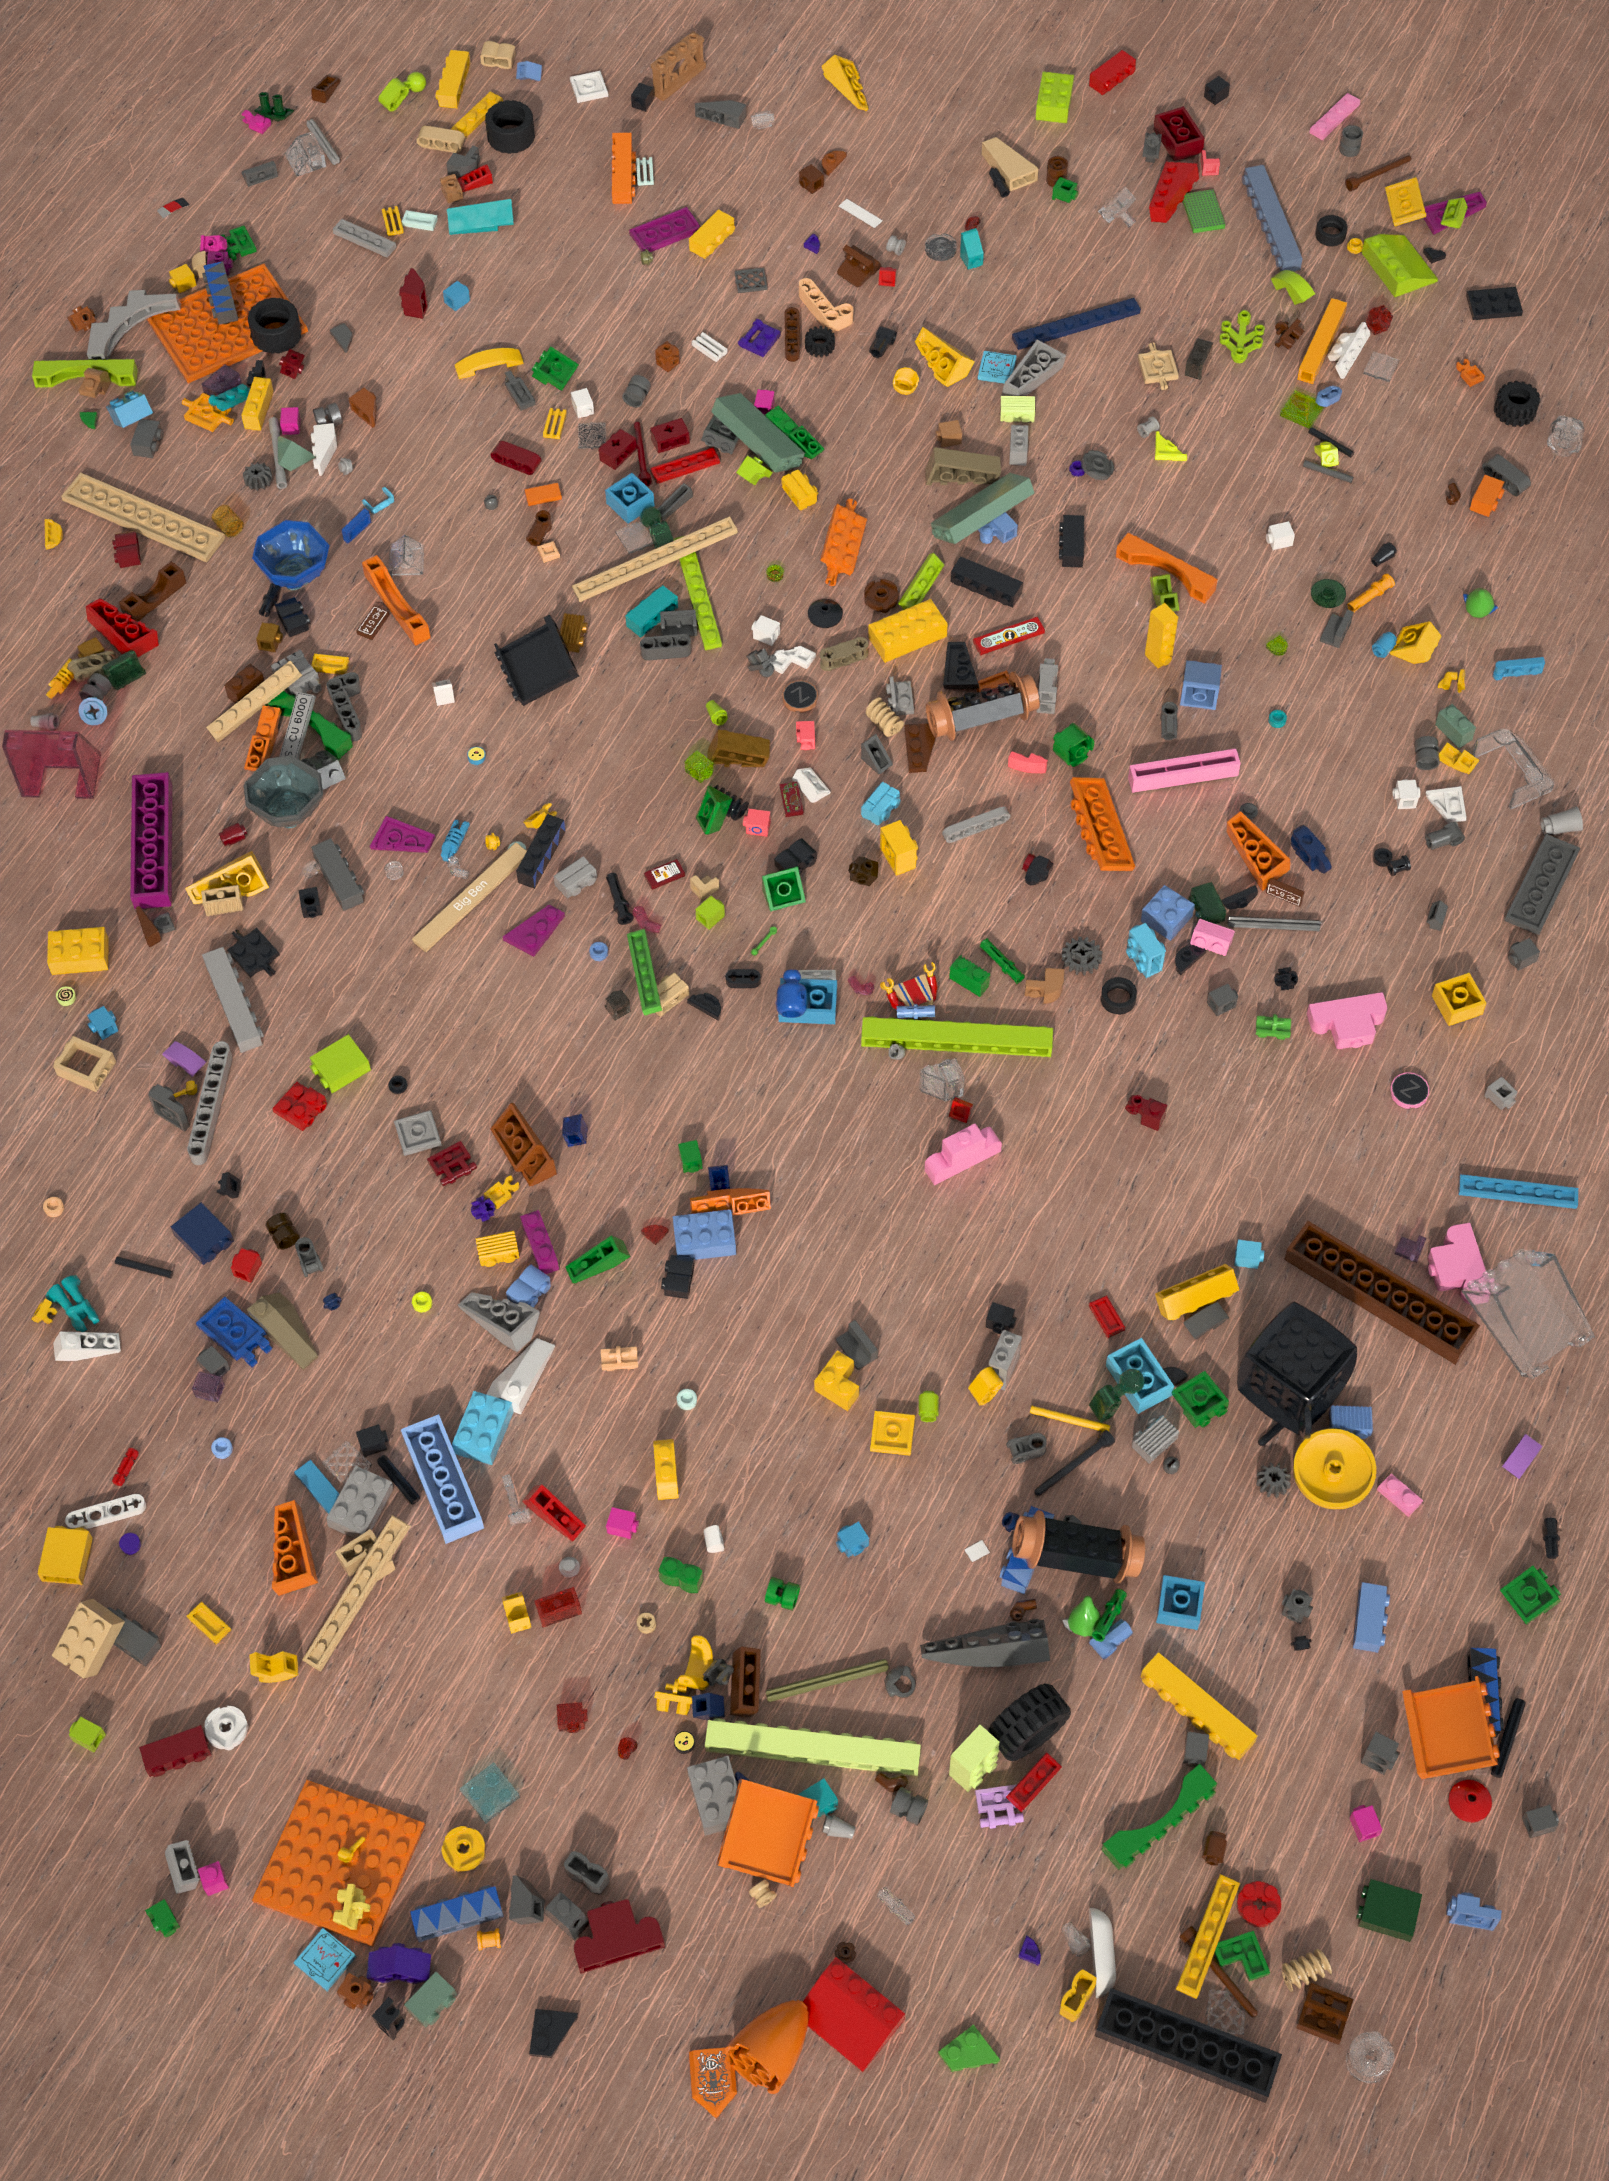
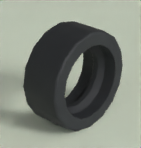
M1327 215L1320 218L1316 227V239L1325 246L1333 247L1342 244L1346 239L1347 223L1343 218L1335 215ZM1333 227L1338 229L1340 233L1328 234L1322 229Z
M1115 977L1109 979L1102 987L1100 999L1102 1006L1112 1014L1121 1015L1128 1013L1136 1004V986L1126 978ZM1112 989H1123L1130 994V999L1124 1003H1115L1108 998V992Z

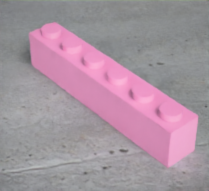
M1230 749L1130 765L1128 780L1133 793L1238 776L1241 763L1237 750Z

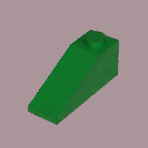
M611 1235L565 1266L572 1283L575 1284L612 1269L631 1256L624 1241Z

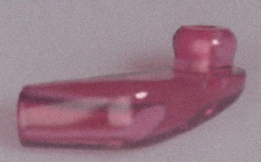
M636 906L633 909V915L642 929L654 933L660 932L661 924L649 920L642 906Z

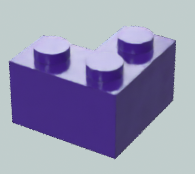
M394 1943L392 1947H379L378 1950L369 1952L367 1979L380 1983L396 1980L412 1984L426 1982L430 1975L431 1954L423 1952L421 1948H405V1944Z

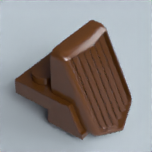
M845 245L842 250L846 259L837 270V274L855 287H861L882 266L879 261L855 245L851 247Z

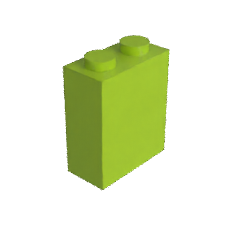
M349 1034L310 1057L312 1065L309 1067L315 1076L319 1075L321 1078L319 1079L324 1089L328 1088L331 1093L336 1092L371 1071L368 1059Z

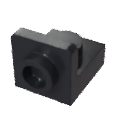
M256 360L255 367H252V371H249L246 382L247 386L252 385L254 377H266L263 360Z

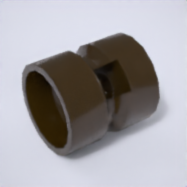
M287 1213L275 1214L265 1224L279 1250L294 1246L297 1240L300 1239V1235L296 1228L292 1226L293 1223Z

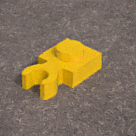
M510 1175L505 1179L503 1185L498 1181L484 1193V1197L486 1199L490 1198L495 1208L498 1209L512 1198L510 1192L517 1191L520 1185L518 1182L510 1185L513 1181V1177Z

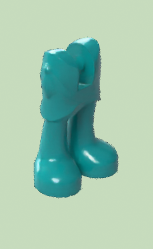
M77 1275L68 1276L61 1281L62 1286L72 1296L77 1305H72L59 1284L52 1286L46 1293L45 1297L52 1303L58 1302L62 1306L66 1315L71 1319V1324L76 1331L86 1332L88 1330L83 1322V1319L87 1316L94 1325L100 1322L96 1311L90 1305L88 1299H85L79 1291L78 1287L81 1282Z

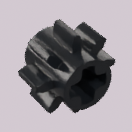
M1291 967L1278 969L1279 973H1276L1274 977L1275 984L1281 987V991L1294 989V985L1298 982L1297 973L1291 971Z

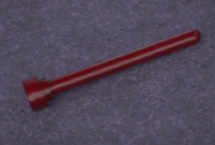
M636 421L634 422V431L640 466L638 479L648 487L652 484V478L647 472L640 422Z

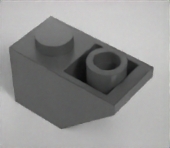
M514 1875L511 1885L509 1920L521 1925L543 1922L544 1898L528 1880Z

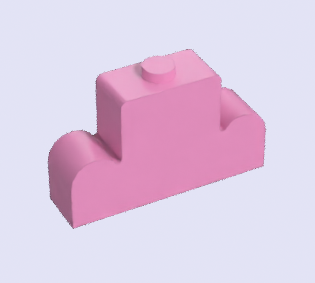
M1383 992L1309 1004L1307 1017L1313 1032L1324 1034L1329 1029L1331 1030L1337 1049L1358 1048L1362 1045L1373 1043L1376 1033L1374 1025H1379L1384 1021L1387 1004Z
M973 1124L945 1138L942 1141V1152L935 1153L927 1158L924 1171L932 1183L936 1185L1001 1152L1002 1143L991 1127L980 1130L976 1124Z
M1465 1223L1451 1226L1446 1233L1444 1246L1431 1248L1427 1258L1429 1262L1428 1271L1430 1276L1434 1278L1437 1290L1445 1291L1462 1288L1461 1298L1468 1304L1490 1301L1493 1291L1471 1224Z

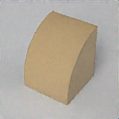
M205 251L195 254L192 258V272L195 278H203L202 273L205 272L204 265H207Z

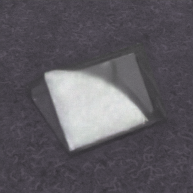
M403 535L389 546L388 572L390 575H423L424 545L407 535Z

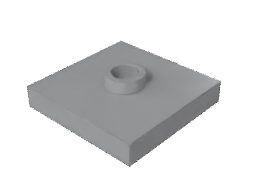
M431 1110L394 1121L404 1156L442 1145Z

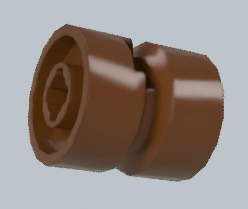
M1053 156L1048 160L1046 182L1049 186L1054 187L1060 177L1067 179V159L1062 156Z

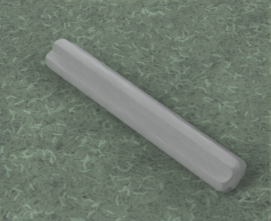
M313 119L306 122L308 129L333 165L339 164L340 157Z

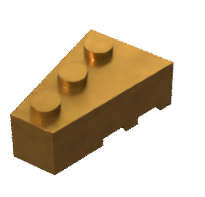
M718 729L708 748L707 767H713V764H724V767H730V764H741V767H765L770 757V740Z

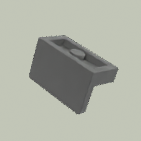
M274 161L241 172L248 187L278 177Z
M1347 610L1344 617L1332 614L1322 633L1320 642L1340 648L1352 623L1354 612Z
M856 1320L848 1324L847 1332L836 1338L837 1344L846 1356L854 1360V1366L857 1370L878 1358V1349Z

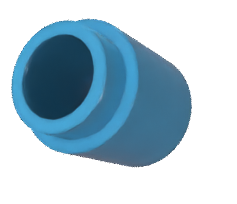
M1391 632L1383 633L1372 645L1374 655L1385 658L1395 647L1396 636Z

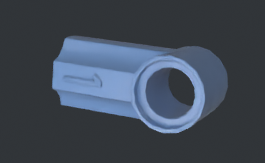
M1120 1619L1110 1627L1104 1641L1099 1642L1092 1638L1089 1644L1102 1659H1106L1117 1649L1118 1645L1133 1634V1631L1126 1621Z

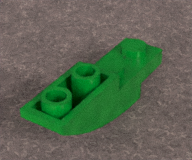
M779 405L766 414V417L805 453V457L812 460L824 451L821 444L802 425L799 427Z

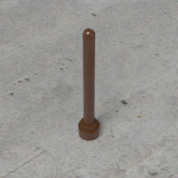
M1407 155L1358 178L1350 177L1345 181L1346 188L1349 191L1356 190L1361 183L1408 163L1412 158L1410 155Z
M1191 1926L1179 1938L1185 1945L1188 1944L1190 1947L1194 1943L1197 1931ZM1212 1957L1209 1966L1246 2012L1251 2017H1256L1258 2014L1256 2008Z

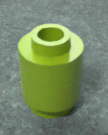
M924 1391L918 1398V1415L923 1422H934L939 1415V1396L933 1391Z

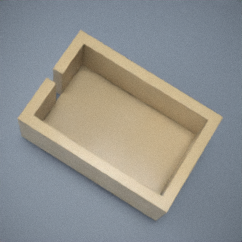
M94 1599L82 1601L77 1606L52 1656L65 1666L71 1665L69 1669L83 1679L98 1674L125 1621Z

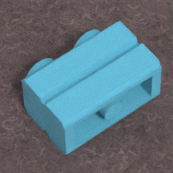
M881 782L862 805V817L871 820L876 825H880L882 821L886 822L893 808L896 809L901 802L899 790Z

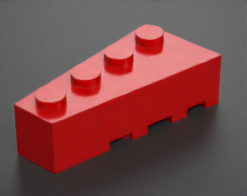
M1165 163L1149 205L1151 222L1167 223L1177 210V205L1183 202L1185 194L1190 192L1194 182L1199 180L1198 165L1196 163Z
M99 598L86 606L87 621L129 662L159 646L156 630L153 628L150 630L145 627L144 623L131 619V616L127 613L119 612L118 608Z

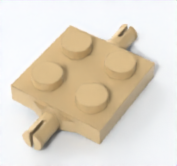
M1153 342V344L1150 343L1148 345L1150 352L1138 354V362L1145 384L1159 382L1161 390H1166L1168 388L1166 381L1178 380L1177 368L1172 351L1157 350Z

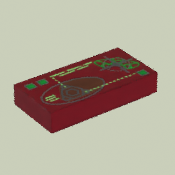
M798 783L779 784L785 817L804 815Z

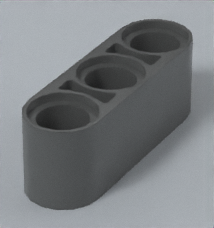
M1499 454L1494 455L1482 465L1486 475L1504 481L1503 488L1514 496H1519L1531 486L1529 477Z
M686 634L645 637L640 641V653L644 660L688 657L692 652L691 638Z

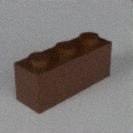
M741 1646L732 1654L734 1672L731 1678L730 1715L751 1717L759 1711L761 1649Z

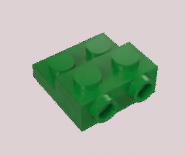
M550 346L548 351L544 350L539 358L541 360L540 363L536 362L533 366L532 377L544 385L550 383L562 391L579 364Z
M1206 1371L1172 1390V1396L1184 1409L1183 1414L1194 1428L1201 1426V1428L1206 1427L1211 1422V1418L1214 1416L1222 1417L1228 1411L1229 1400Z
M1534 1565L1500 1589L1501 1593L1526 1625L1561 1602L1558 1598L1561 1593L1554 1584L1552 1586L1548 1585L1545 1581L1548 1578L1541 1568L1537 1570Z

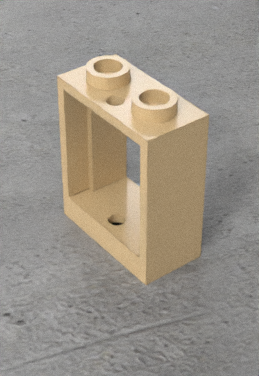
M73 1036L70 1042L66 1043L60 1057L55 1059L53 1067L57 1076L97 1092L115 1065L116 1060L112 1052ZM78 1049L100 1058L89 1076L66 1067Z

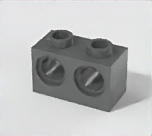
M1375 1732L1361 1763L1384 1775L1387 1769L1392 1770L1400 1752L1396 1751L1399 1743Z

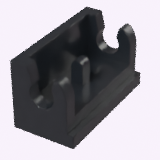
M389 1997L372 2015L377 2027L393 2041L396 2038L395 2035L405 2023V2020L401 2019L397 2025L393 2024L399 2017L400 2010L395 2008L393 2000Z

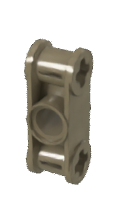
M857 637L853 640L822 649L820 652L821 669L831 671L866 659L869 653L867 650L868 640L864 637Z
M107 650L87 657L73 659L68 663L67 667L74 674V679L77 682H84L93 673L103 676L115 674L122 669V663L117 660L113 650Z

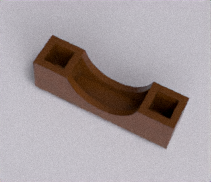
M170 561L158 571L157 579L149 590L142 594L131 592L119 601L122 613H127L131 616V619L137 622L187 584L183 570Z

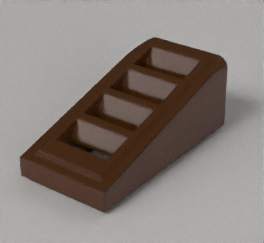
M326 75L311 89L312 100L326 103L341 80L337 77Z
M139 906L136 907L147 945L152 947L162 941L158 929L143 909Z

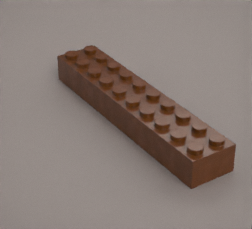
M1310 1221L1306 1222L1287 1248L1285 1261L1455 1365L1478 1332L1480 1325Z

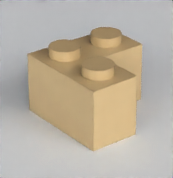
M371 1529L335 1552L338 1561L349 1577L358 1571L377 1540ZM390 1559L377 1581L395 1570L392 1559Z

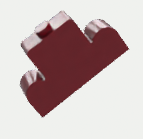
M624 1899L615 1903L613 1901L604 1902L601 1904V1907L587 1912L593 1938L591 1939L587 1936L578 1938L574 1944V1953L580 1974L665 1948L658 1921L654 1917L649 1916L642 1918L639 1924H636L628 1899Z

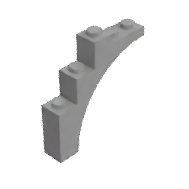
M145 290L129 291L127 306L110 307L107 323L91 324L87 350L88 359L109 360L117 342L133 326L154 315L181 310L178 295H147Z

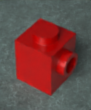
M241 1248L240 1252L235 1254L232 1261L231 1270L233 1275L251 1283L262 1265L259 1253L252 1249L246 1250Z

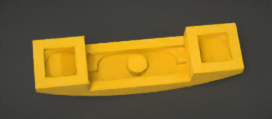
M496 348L481 351L462 359L455 364L458 378L462 379L474 376L476 370L505 363L507 368L524 363L519 349Z

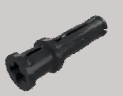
M609 873L606 880L614 900L613 909L617 912V921L620 925L629 924L634 919L633 914L629 910L630 904L624 898L618 875L616 873Z

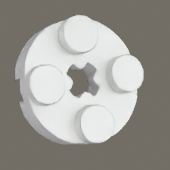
M234 1706L214 1709L207 1716L204 1727L206 1737L214 1747L232 1750L245 1739L249 1726L245 1715L240 1709ZM228 1723H231V1729L229 1731L222 1732L223 1728L221 1726L223 1724L227 1725Z

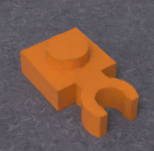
M1464 359L1463 365L1457 362L1456 369L1461 372L1460 376L1470 387L1484 381L1485 375L1476 365L1471 367L1468 359Z

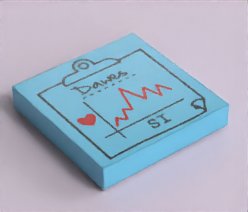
M984 351L978 380L1004 384L1014 371L1017 356Z
M322 1928L294 1961V1965L328 1992L357 1956Z

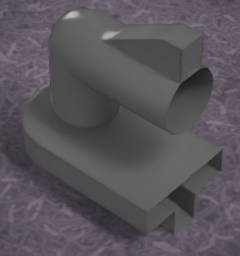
M718 1658L705 1671L703 1680L707 1681L710 1686H714L716 1682L721 1686L723 1684L727 1685L731 1674L734 1672V1667L726 1664L724 1659Z

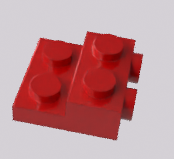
M296 1082L272 1109L275 1114L301 1131H304L312 1125L315 1117L326 1109L327 1101L324 1095L310 1087L308 1089L299 1082Z

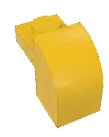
M522 1591L501 1597L511 1634L531 1628Z
M284 1651L272 1656L257 1652L249 1655L250 1674L259 1677V1682H279L298 1676L297 1655Z

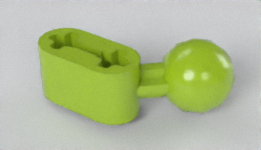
M412 72L408 75L405 82L394 78L381 92L378 101L388 111L393 112L406 98L409 89L415 93L425 89L426 78L419 72Z

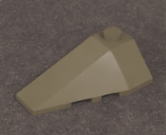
M279 1292L262 1296L247 1309L250 1318L263 1328L266 1335L301 1369L304 1370L318 1358L294 1305L283 1294Z

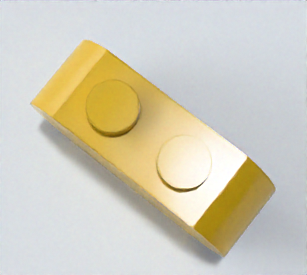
M674 1439L654 1440L658 1500L677 1499L679 1495Z

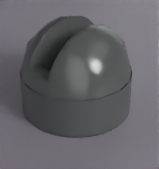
M487 495L485 497L484 504L486 509L494 510L498 507V499L495 495Z
M1174 1456L1166 1458L1163 1463L1164 1471L1168 1474L1178 1472L1180 1467L1179 1460ZM1173 1461L1174 1463L1169 1468L1168 1465Z

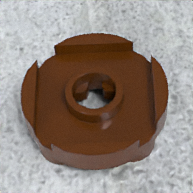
M880 579L877 582L874 580L865 587L864 603L873 610L887 613L899 601L897 586L890 580ZM882 593L885 594L884 597H879V596H878V594H879V595H881Z

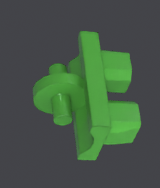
M1273 1014V1017L1257 1016L1256 1035L1261 1038L1273 1036L1283 1040L1290 1038L1291 1019L1277 1018V1014Z

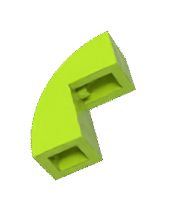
M1282 270L1270 278L1276 290L1286 288L1294 305L1302 303L1315 295L1308 282L1293 271Z
M1170 574L1151 576L1150 583L1157 607L1166 603L1172 611H1179L1177 593L1172 592Z

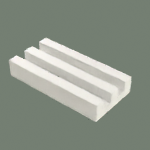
M704 332L701 333L700 337H696V341H692L693 347L715 362L727 354V348Z

